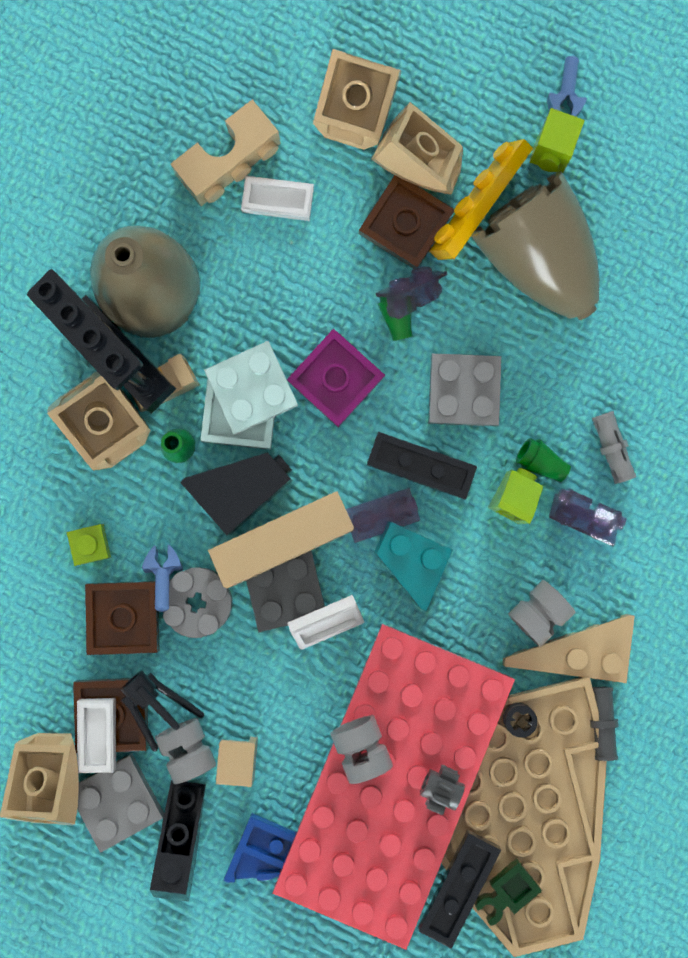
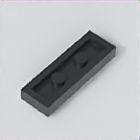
M381 432L377 433L367 462V466L464 500L467 498L477 469L475 465Z
M467 829L418 925L420 933L452 949L501 852L500 846Z

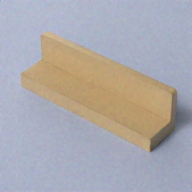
M338 491L213 547L208 552L223 587L228 589L353 532L354 526Z

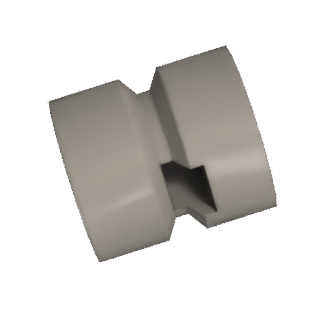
M542 580L529 592L530 600L528 602L521 600L508 613L516 625L539 647L554 635L553 627L555 625L563 626L576 613L569 602L545 580Z
M374 715L364 716L347 722L330 732L337 753L345 756L342 766L350 784L371 780L393 767L386 745L379 744L378 742L382 734ZM367 750L366 753H360V751Z
M198 718L179 723L180 728L178 730H174L171 727L154 737L161 755L169 757L166 767L173 784H180L194 779L216 766V761L210 747L202 744L205 735Z

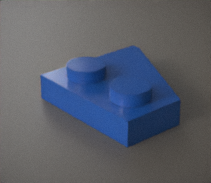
M251 813L223 881L232 883L236 879L250 878L264 881L278 877L296 832Z

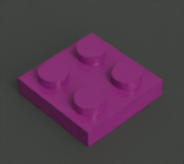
M333 328L289 376L287 382L339 428L381 382L385 374Z

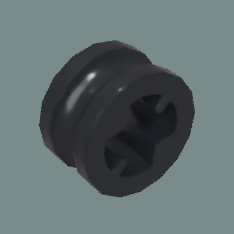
M513 703L505 709L503 723L513 736L525 738L536 730L537 716L528 705ZM515 712H519L522 715L528 713L529 719H525L528 724L524 728H521L519 725L512 727L511 721H515L512 715Z

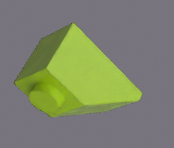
M550 108L534 143L529 163L538 165L547 172L561 171L564 173L572 158L585 120Z
M518 468L517 472L509 470L504 475L488 508L517 524H530L534 517L543 486L535 482L537 479L536 475L525 469Z

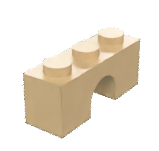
M253 99L225 120L228 133L235 141L233 149L228 154L221 157L211 156L197 142L170 164L176 177L200 206H203L206 202L213 203L223 195L225 187L234 180L236 182L243 180L251 172V167L261 159L265 161L271 158L277 152L278 145L281 144L279 131Z

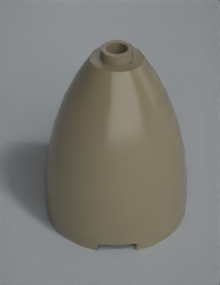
M559 171L547 178L549 181L548 185L542 186L541 183L536 186L532 185L490 215L491 218L487 221L489 223L488 227L484 230L481 226L477 227L471 237L487 259L518 290L552 312L569 319L577 317L579 320L590 316L597 309L595 304L599 301L600 287L598 260L593 237L583 210L565 176Z
M145 226L123 227L107 235L100 242L92 257L90 281L95 299L103 313L121 330L144 338H154L174 332L188 320L196 305L198 295H200L199 273L194 261L183 246L166 233Z

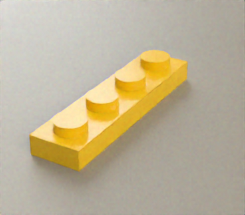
M525 139L504 142L493 154L494 161L489 168L482 171L476 177L473 183L475 187L471 193L456 205L454 209L455 215L451 221L441 227L434 237L436 242L429 252L438 260L455 259L533 150V147Z

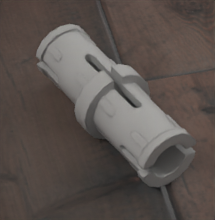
M614 411L593 417L592 421L602 445L599 449L601 455H605L614 484L637 477L626 449L629 446L628 442L622 438Z

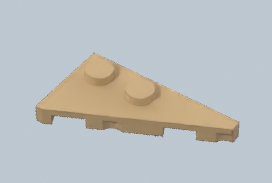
M625 614L609 622L587 627L580 632H572L549 640L548 643L543 644L541 647L536 646L514 652L512 655L503 658L502 665L504 667L627 683L635 616Z

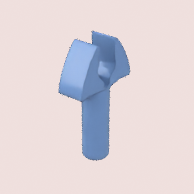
M576 56L565 58L561 91L558 94L549 93L547 97L549 110L553 108L560 111V105L566 100L571 110L570 115L575 117L579 115L587 100L586 97H578L575 93L579 59Z
M168 545L167 551L168 560L163 564V567L157 562L158 549L156 546H153L148 552L142 565L145 573L152 572L155 575V610L159 612H165L169 609L170 575L173 571H183L182 564L170 545Z

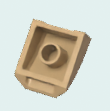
M332 49L313 124L324 138L362 150L378 145L402 71Z
M409 102L384 132L371 160L388 172L416 186L452 195L462 168L463 146Z
M97 371L60 396L47 410L49 417L93 471L115 466L143 446L151 431L124 391L112 388Z
M36 733L15 743L0 812L1 818L31 823L75 825L78 808L79 776L77 754L71 733Z

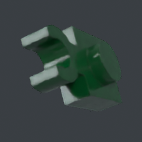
M516 858L489 881L495 891L479 895L474 904L478 911L485 905L494 906L493 912L486 917L489 925L493 926L501 920L503 910L507 906L515 915L541 893L542 889Z

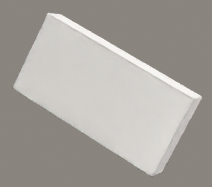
M245 176L241 211L242 213L310 221L314 184Z
M353 595L292 620L287 624L300 650H303L365 622Z
M116 698L77 700L78 773L115 772Z

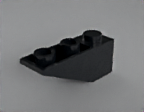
M172 780L170 782L150 885L153 897L189 902L196 865L206 784L192 782L173 784Z

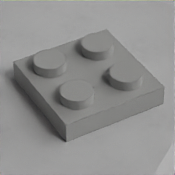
M432 353L428 424L499 426L501 356Z
M132 753L116 761L114 773H94L79 782L77 810L100 853L164 817V812Z

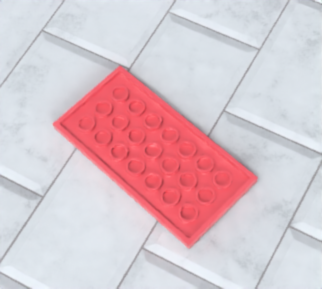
M381 624L341 725L364 716L374 715L382 734L378 742L379 744L386 745L393 767L371 780L350 784L342 766L345 756L337 753L333 742L272 894L407 950L515 679L385 624ZM366 749L363 750V751H360L361 754L367 752ZM441 765L458 771L460 775L458 782L465 784L464 793L457 809L454 811L446 807L443 815L426 809L427 805H425L427 798L420 796L421 786L427 772L432 769L439 773Z

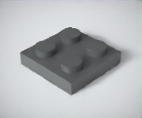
M312 550L246 580L258 633L288 626V622L325 607Z

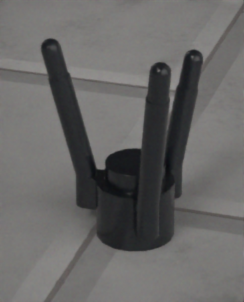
M141 670L121 688L125 695L121 701L130 710L151 750L156 752L158 745L137 705L142 709L150 705L174 730H178L180 725L155 699L159 695L155 689L199 718L204 717V712L159 682L152 673L146 675Z

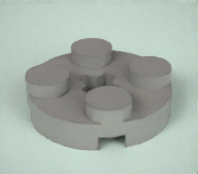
M194 567L181 571L169 581V609L163 612L164 621L174 631L186 637L202 638L211 635L224 625L230 616L233 603L231 592L223 587L218 573L213 570ZM196 593H201V600L206 602V607L199 608L198 612L192 611V605L188 604V598H193Z

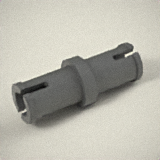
M592 687L599 711V721L590 720V727L594 728L595 742H598V748H595V760H618L615 728L619 727L618 719L614 718L613 687ZM595 728H599V736H598V737H597Z

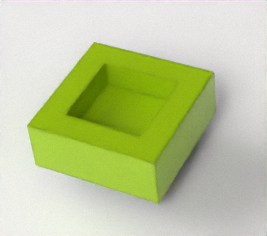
M104 524L67 532L74 566L111 558Z

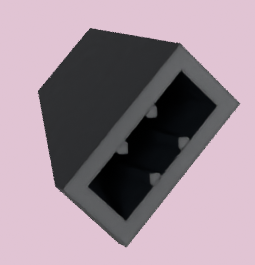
M267 452L185 477L180 483L226 535H231L293 480L287 475L292 469L278 454L273 459Z

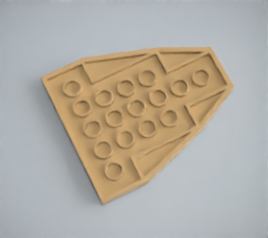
M579 677L508 696L442 860V865L447 870L468 829L501 848V852L479 895L495 891L489 881L516 858L541 887L542 892L515 915L507 906L503 910L501 920L493 926L489 925L486 917L493 912L494 906L485 905L479 911L476 909L475 904L472 907L513 957L584 939L600 863L607 761L595 760V748H598V742H595L594 728L590 727V720L599 721V711L590 677ZM524 703L535 712L537 727L530 736L518 738L506 729L503 723V714L509 705ZM515 712L512 715L515 721H511L512 727L519 725L521 728H524L528 724L525 719H529L528 713L522 715L519 712ZM595 728L597 737H599V728Z

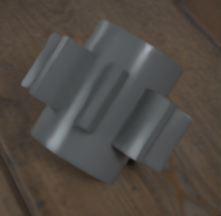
M441 765L439 773L432 769L427 772L420 790V796L427 798L425 805H427L426 809L440 815L444 814L446 807L454 811L457 809L465 789V784L458 782L460 777L458 771Z

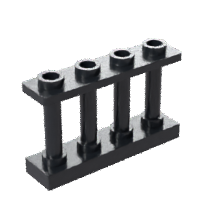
M53 269L48 270L27 292L30 300L112 388L120 390L124 386L144 409L151 414L177 389L88 296L85 295L81 299Z

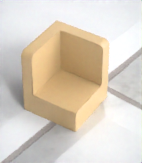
M250 737L249 742L235 740L220 741L216 784L252 787L255 779L258 737Z

